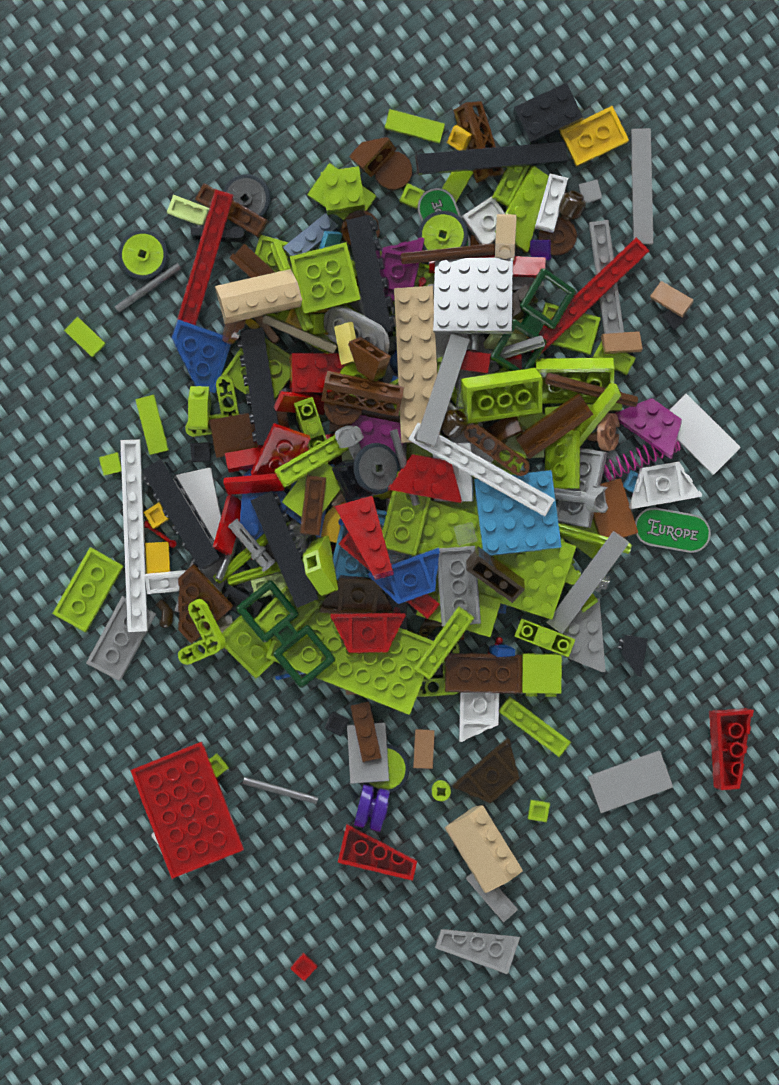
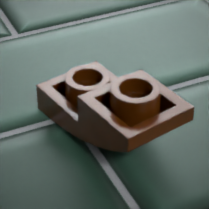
M518 416L504 418L486 429V431L503 443L508 442L507 439L523 432Z

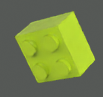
M359 166L321 172L327 215L365 209Z

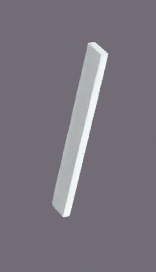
M417 423L408 439L409 441L539 514L546 516L555 501L554 498L440 434L434 448L415 441L421 425Z

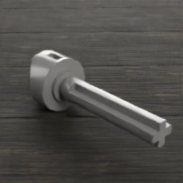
M346 425L335 432V438L339 447H348L352 458L355 459L361 450L358 442L364 438L361 429L357 426Z
M592 485L588 492L554 488L555 500L585 503L588 511L605 513L608 510L605 499V490L608 487Z

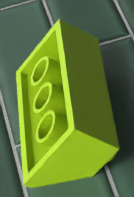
M613 358L537 359L536 370L542 376V403H565L578 394L574 391L545 384L547 373L607 388L611 382L614 383L615 368ZM579 393L586 403H595L598 399Z
M536 368L460 379L461 399L468 424L542 412V376Z

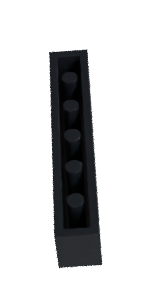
M370 215L346 220L365 317L380 324L387 333L396 332L395 315H392L391 310L393 300L388 295L387 290L390 287L389 280L385 277L383 270L386 269V264L380 254L382 244L380 239H377L376 231H378L377 221Z
M263 328L240 331V337L237 339L238 348L243 349V356H240L241 367L246 368V375H243L244 386L249 387V394H246L247 405L252 406V413H249L250 424L255 425V432H252L253 443H257L258 448L263 447L273 424H278Z
M161 458L143 469L144 481L148 486L151 485L154 490V498L161 502L164 507L162 509L163 513L174 524L172 528L177 535L181 536L183 540L182 545L185 550L190 551L193 557V564L202 570L223 559L224 555L222 552L213 548L214 538L167 459Z
M271 491L250 500L296 607L298 608L317 600L319 592L305 573V567L302 562L304 554L301 547L296 548L294 541L297 538L293 529L289 530L286 525L289 520L285 511L281 513L279 505L282 503L278 494L273 495Z

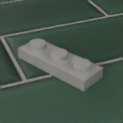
M472 872L466 877L467 881L503 922L518 910L500 887L484 893Z

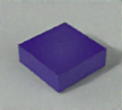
M531 240V257H545L546 260H550L551 240Z

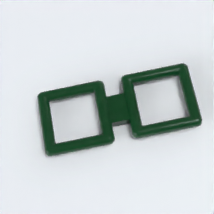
M540 269L520 304V308L527 314L521 323L516 319H512V333L517 329L531 339L540 336L538 334L544 325L550 329H555L576 294L575 289L548 270ZM544 278L567 293L552 320L529 305ZM503 334L490 358L508 371L521 370L500 356L512 335ZM544 347L533 351L523 369L533 368Z
M273 581L266 582L237 606V612L262 642L266 643L274 636L280 641L282 645L273 652V655L300 688L305 687L335 662V656L309 625L304 626L297 632L290 624L299 616V613ZM271 590L289 614L265 633L246 609ZM307 635L326 659L305 677L301 678L283 654Z

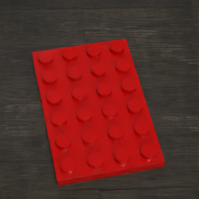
M203 741L130 770L171 879L244 850Z

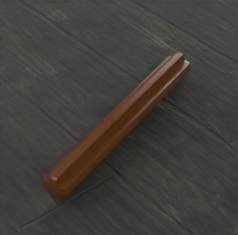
M491 243L401 253L400 259L402 264L488 256L495 254V245Z
M547 373L545 377V384L596 398H599L606 389ZM620 392L621 397L616 403L630 407L637 406V396Z

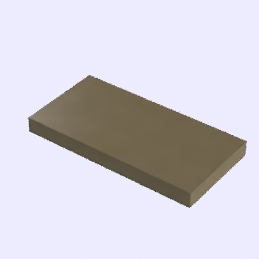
M265 315L263 318V323L332 354L338 352L337 344L307 331H302V329L274 316Z

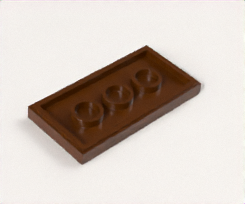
M276 411L278 425L289 428L287 413ZM249 413L209 419L216 458L224 457L225 453L235 452L239 443L243 439L252 436V432H255V425L250 424Z
M449 653L445 658V692L522 694V655L497 657L493 654Z

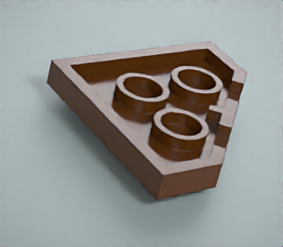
M194 564L178 578V630L191 644L201 636L188 611V606L196 599L204 600L216 622L233 607L231 602ZM204 621V627L207 630L210 628V625Z

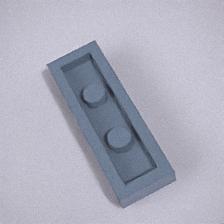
M325 213L283 247L284 253L290 258V256L314 250L321 244L324 231L336 232L338 225Z

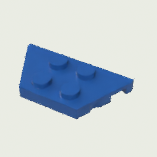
M439 547L392 564L394 575L375 580L371 572L368 573V576L397 604L435 591Z

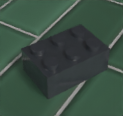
M567 82L515 106L513 110V115L527 145L544 141L583 119Z

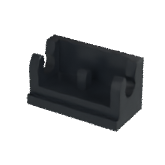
M355 459L344 460L332 468L346 503L372 495V493L364 490L355 478Z
M230 585L224 594L233 605L231 609L236 612L237 606L250 596ZM257 600L246 609L253 619L258 616L264 602Z

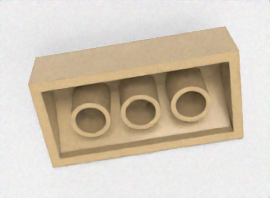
M291 269L215 286L225 324L301 307L302 303L298 282Z
M483 805L472 807L444 827L484 893L509 882L523 871Z

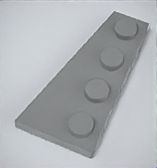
M441 929L435 948L508 974L520 937Z

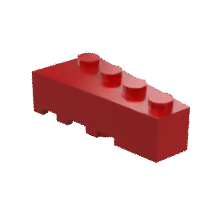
M373 496L334 506L375 580L394 575Z
M741 708L709 711L714 788L719 790L740 789L744 768V755L747 752V738L751 729L750 721L754 712L752 709Z
M346 824L337 863L413 881L417 860Z

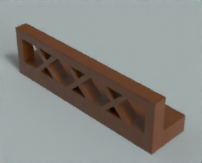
M482 101L466 102L453 110L458 126L472 134L466 150L486 148L485 144L489 148L496 147ZM474 107L477 108L479 116L474 113ZM479 126L483 128L484 134L480 132ZM496 168L494 172L493 169L472 170L476 183L504 174L503 168Z
M246 244L236 254L233 253L229 257L251 278L276 273Z
M327 371L321 401L398 417L404 387ZM327 390L336 391L338 395L335 397L327 395ZM351 394L355 395L358 399L353 401L349 400L346 396ZM369 398L374 399L377 403L374 405L368 404L366 400ZM394 403L397 406L396 409L387 408L385 404Z
M578 393L515 438L523 448L526 456L531 459L594 414Z

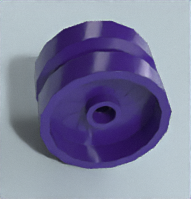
M363 784L354 826L364 828L368 817H371L370 829L380 832L388 810L390 790L380 788L376 799H372L374 793L373 786Z

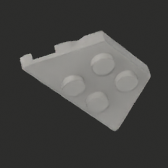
M597 598L598 602L585 612L580 610L563 634L576 639L569 657L566 658L601 672H606L600 598Z

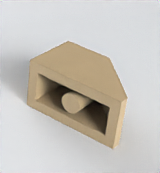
M497 214L495 258H513L514 261L516 215Z

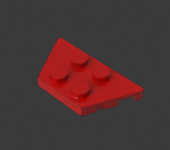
M412 454L407 460L406 465L399 471L396 479L388 487V490L462 503L452 464L441 459Z
M405 613L330 614V617L349 653L388 652L405 618Z

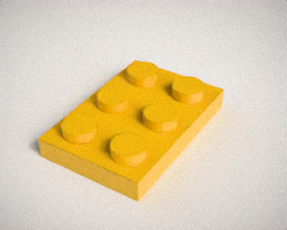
M613 106L560 131L576 167L629 141Z

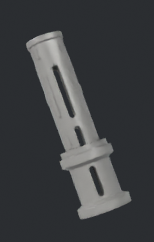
M238 519L228 526L250 551L251 558L259 563L263 572L276 562L265 551L266 548L260 546Z

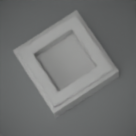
M598 180L578 185L580 194L584 196L586 203L602 199Z

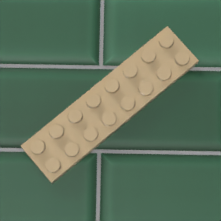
M433 286L394 288L399 386L404 387L400 406L402 444L413 443L408 439L417 423L421 424L438 374L436 334L433 332Z

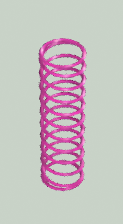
M678 440L675 445L676 451H674V453L680 451V445ZM643 444L644 450L648 457V463H646V461L641 456L639 449L636 447V450L640 456L641 466L636 462L632 451H629L634 462V469L630 466L625 454L623 453L622 455L626 461L628 472L624 470V468L620 464L618 457L616 456V460L620 467L621 475L617 473L610 459L609 462L613 470L614 478H612L606 464L604 466V473L608 480L612 481L615 480V473L619 477H622V470L626 474H628L629 467L631 470L635 471L636 465L642 468L643 462L649 465L650 459L653 462H656L657 456L660 459H663L664 454L662 453V457H660L656 452L655 448L651 446L655 455V460H653L649 455L646 446Z

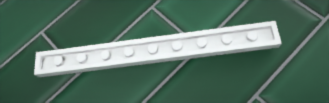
M120 440L128 632L148 631L141 440Z

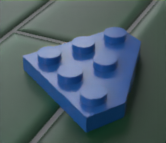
M178 319L171 339L194 385L209 387L210 392L215 393L216 381L222 374L231 344L224 342L223 335Z
M252 468L249 469L244 474V476H251ZM272 491L273 495L278 494L281 503L287 496L284 491ZM269 492L242 494L240 523L255 540L264 534V531L250 500ZM282 503L279 505L281 513L284 511L286 513L287 506Z

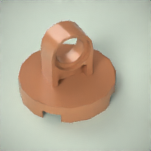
M607 413L596 426V432L590 434L587 438L590 441H598L599 447L603 451L614 450L618 444L619 434H616V427H620L617 415Z

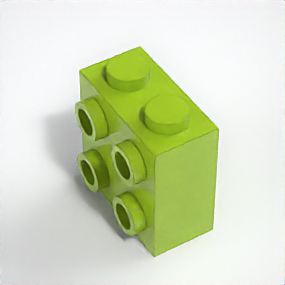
M522 653V693H526L528 697H537V693H545V697H557V694H561L562 655Z

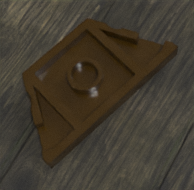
M340 575L337 579L338 590L328 594L320 606V612L394 613L385 591L370 577Z
M508 737L455 781L452 787L492 803L519 779L510 739Z

